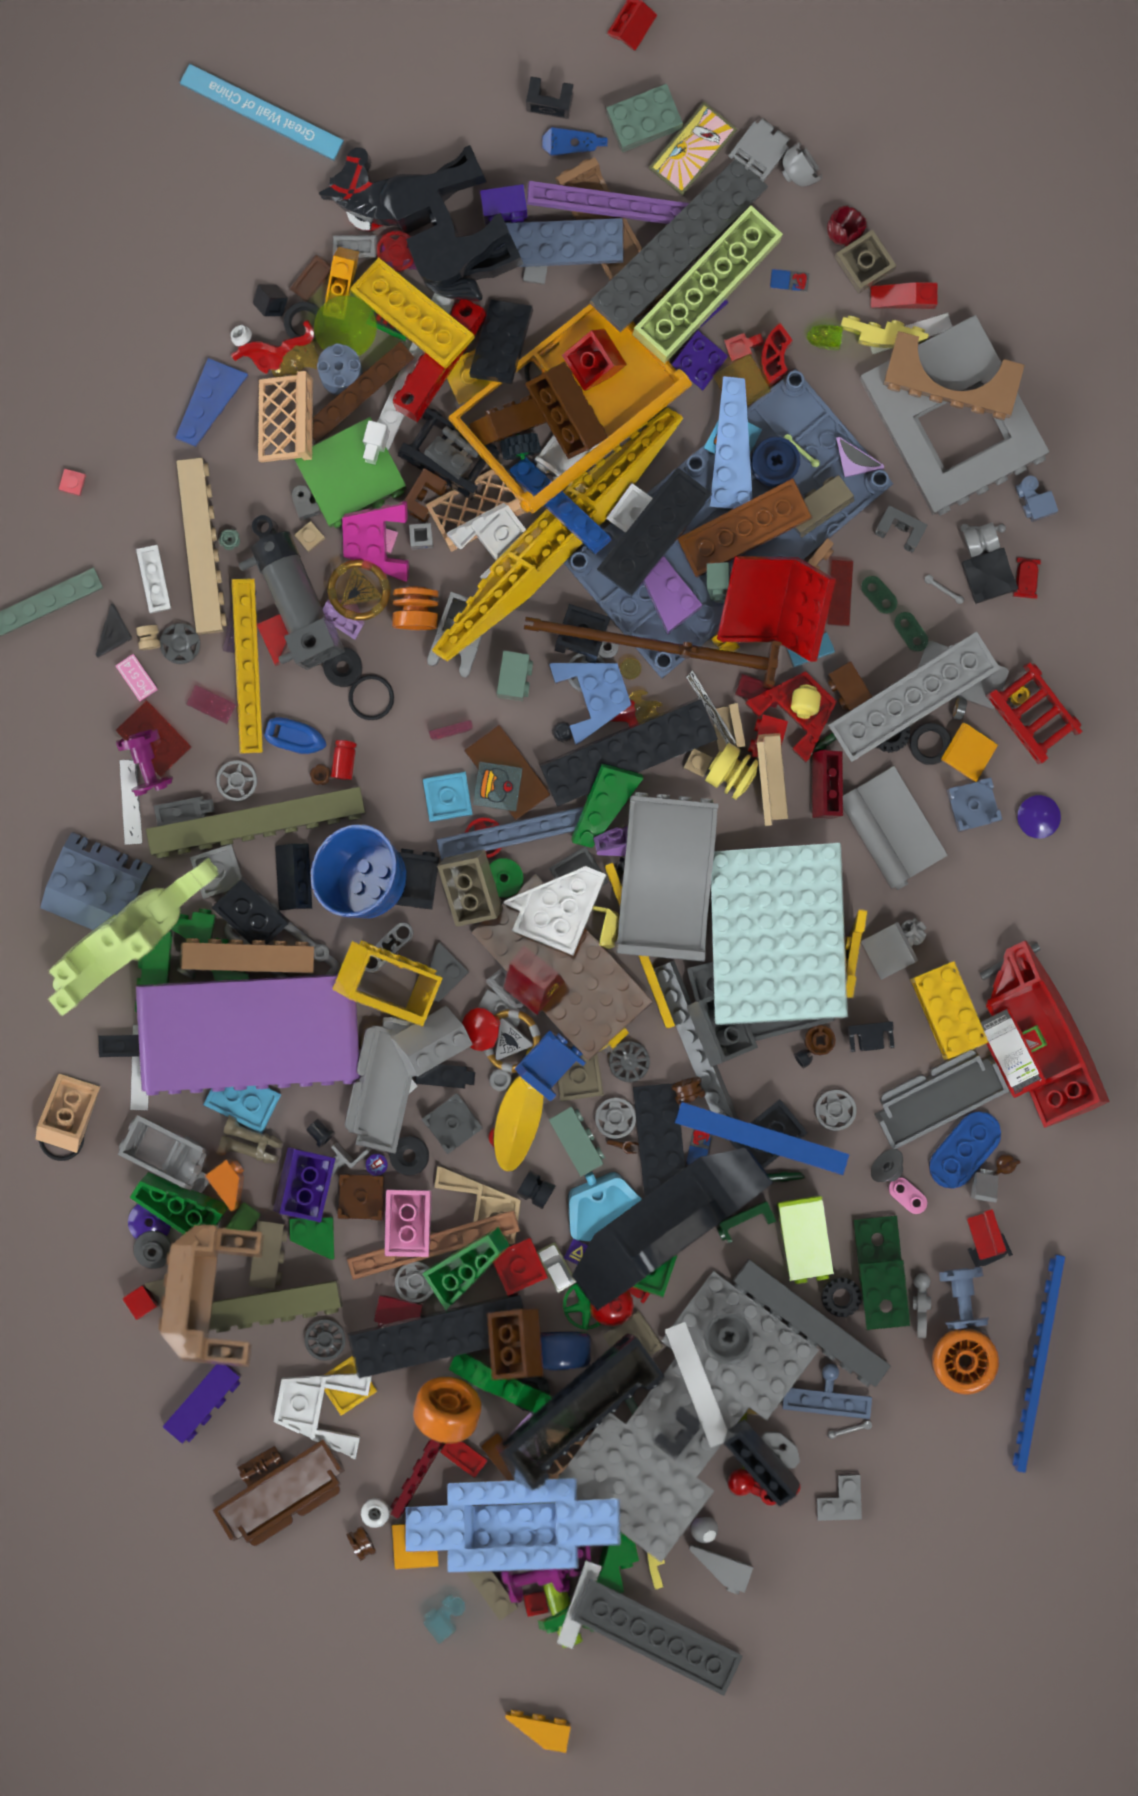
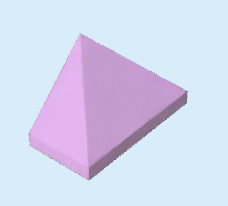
M328 599L322 609L327 621L355 640L364 625V621L355 620L356 614L360 613L357 602L354 600H338L347 609L345 615L342 616L331 605V599Z

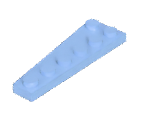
M723 376L710 507L735 509L752 500L744 378Z

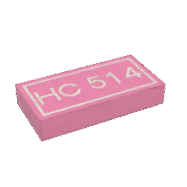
M134 654L116 665V668L140 702L158 691Z

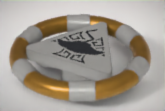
M505 1009L494 1015L500 1019L496 1056L493 1048L484 1050L488 1060L495 1067L502 1071L513 1073L517 1072L515 1068L518 1064L505 1063L500 1059L530 1047L533 1049L541 1040V1034L537 1024L528 1014L521 1010ZM506 1017L524 1021L530 1029L533 1042L511 1024Z

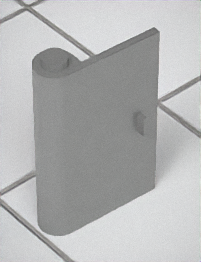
M895 766L843 796L844 811L891 889L894 887L897 890L908 884L907 879L948 856Z

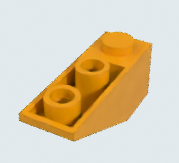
M338 247L333 255L323 315L344 320L351 294L350 288L353 285L359 251Z
M511 1709V1713L506 1712L505 1718L542 1748L566 1753L571 1724L567 1723L566 1719L555 1717L554 1720L545 1719V1715L533 1713L532 1716L524 1715L523 1711Z

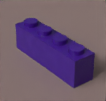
M216 1364L163 1425V1428L181 1444L186 1440L190 1443L198 1433L195 1429L200 1424L204 1426L211 1419L212 1415L209 1413L214 1407L219 1409L227 1400L224 1398L227 1392L230 1390L233 1393L241 1384L238 1381L241 1375L229 1365Z

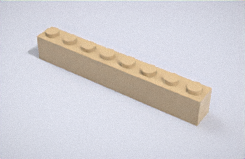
M203 458L177 461L196 633L202 635L224 632L223 626H227L226 613L221 611V605H224L225 602L224 594L219 592L218 584L222 583L221 570H217L216 562H220L218 549H214V540H217L216 527L212 528L211 519H215L214 507L209 506V498L212 497L211 484L207 485L206 476H210L209 464L204 463Z

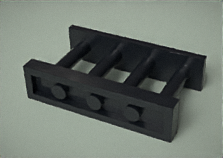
M427 408L422 416L426 420L425 424L412 444L408 445L403 442L399 449L398 457L422 471L425 468L445 480L447 486L473 500L478 489L475 481L485 467L486 462L480 457L469 476L465 478L460 477L458 480L428 456L421 453L419 448L434 425L441 430L448 426L450 429L458 431L450 421L442 417L440 412ZM443 434L441 438L446 440L448 437ZM492 443L486 445L487 450L498 460L500 455L498 448Z

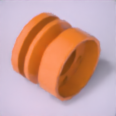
M419 586L394 589L393 596L403 599L393 600V605L403 607V610L393 612L392 627L404 630L438 629V614L428 611V608L438 606L437 601L429 599L438 598L439 592Z

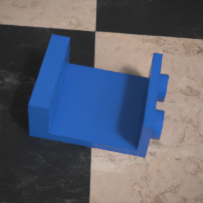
M550 1030L516 1066L515 1070L522 1079L549 1101H552L556 1094L551 1088L576 1061L582 1066L586 1062L581 1057L583 1055L581 1051L574 1045L572 1047L568 1046V1040L560 1033L555 1035Z

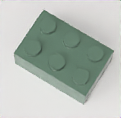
M667 84L606 107L607 117L622 153L677 132L683 126Z

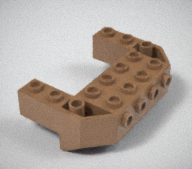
M195 1225L171 1245L170 1252L167 1254V1265L169 1266L168 1274H165L164 1278L166 1291L165 1296L162 1297L161 1308L163 1309V1316L159 1320V1331H161V1335L183 1361L249 1367L252 1348L249 1342L209 1339L208 1337L218 1254L262 1258L264 1243L262 1232L221 1229L214 1225Z

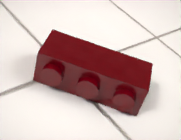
M822 750L812 753V818L834 819L842 817L843 751Z

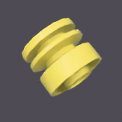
M728 743L723 752L719 751L708 768L711 771L705 781L715 788H718L723 781L726 782L727 786L724 793L728 794L731 787H734L736 791L731 798L737 800L741 794L746 792L756 776L759 761L755 759L751 767L746 764L751 756L748 754L742 761L738 760L741 749Z

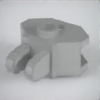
M765 1431L760 1437L787 1468H795L800 1462L796 1445L780 1432ZM781 1443L786 1444V1448L783 1450L779 1449Z

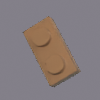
M827 538L807 563L820 569L818 566L822 559L827 561L834 552L831 549L834 543Z

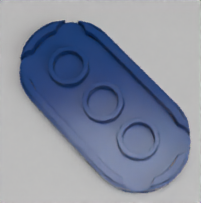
M973 1112L966 1115L930 1159V1174L937 1184L945 1188H957L970 1180L1000 1143L1001 1128L996 1118L989 1113Z

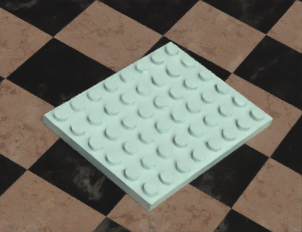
M829 843L714 851L711 895L715 1024L725 1025L847 1017L841 844Z

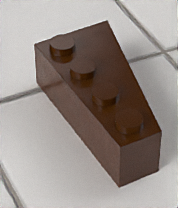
M529 395L521 398V403L516 404L515 401L502 405L503 409L498 410L497 407L485 411L486 416L468 425L474 435L486 446L492 442L503 440L513 434L516 435L531 427L534 428L547 422L533 397Z

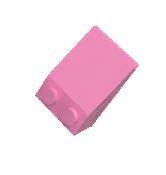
M386 1190L385 1256L429 1257L432 1191Z

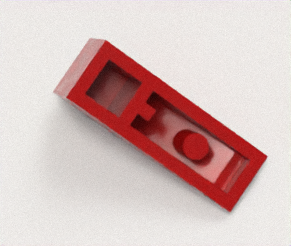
M915 282L871 286V308L936 309L938 304V283Z

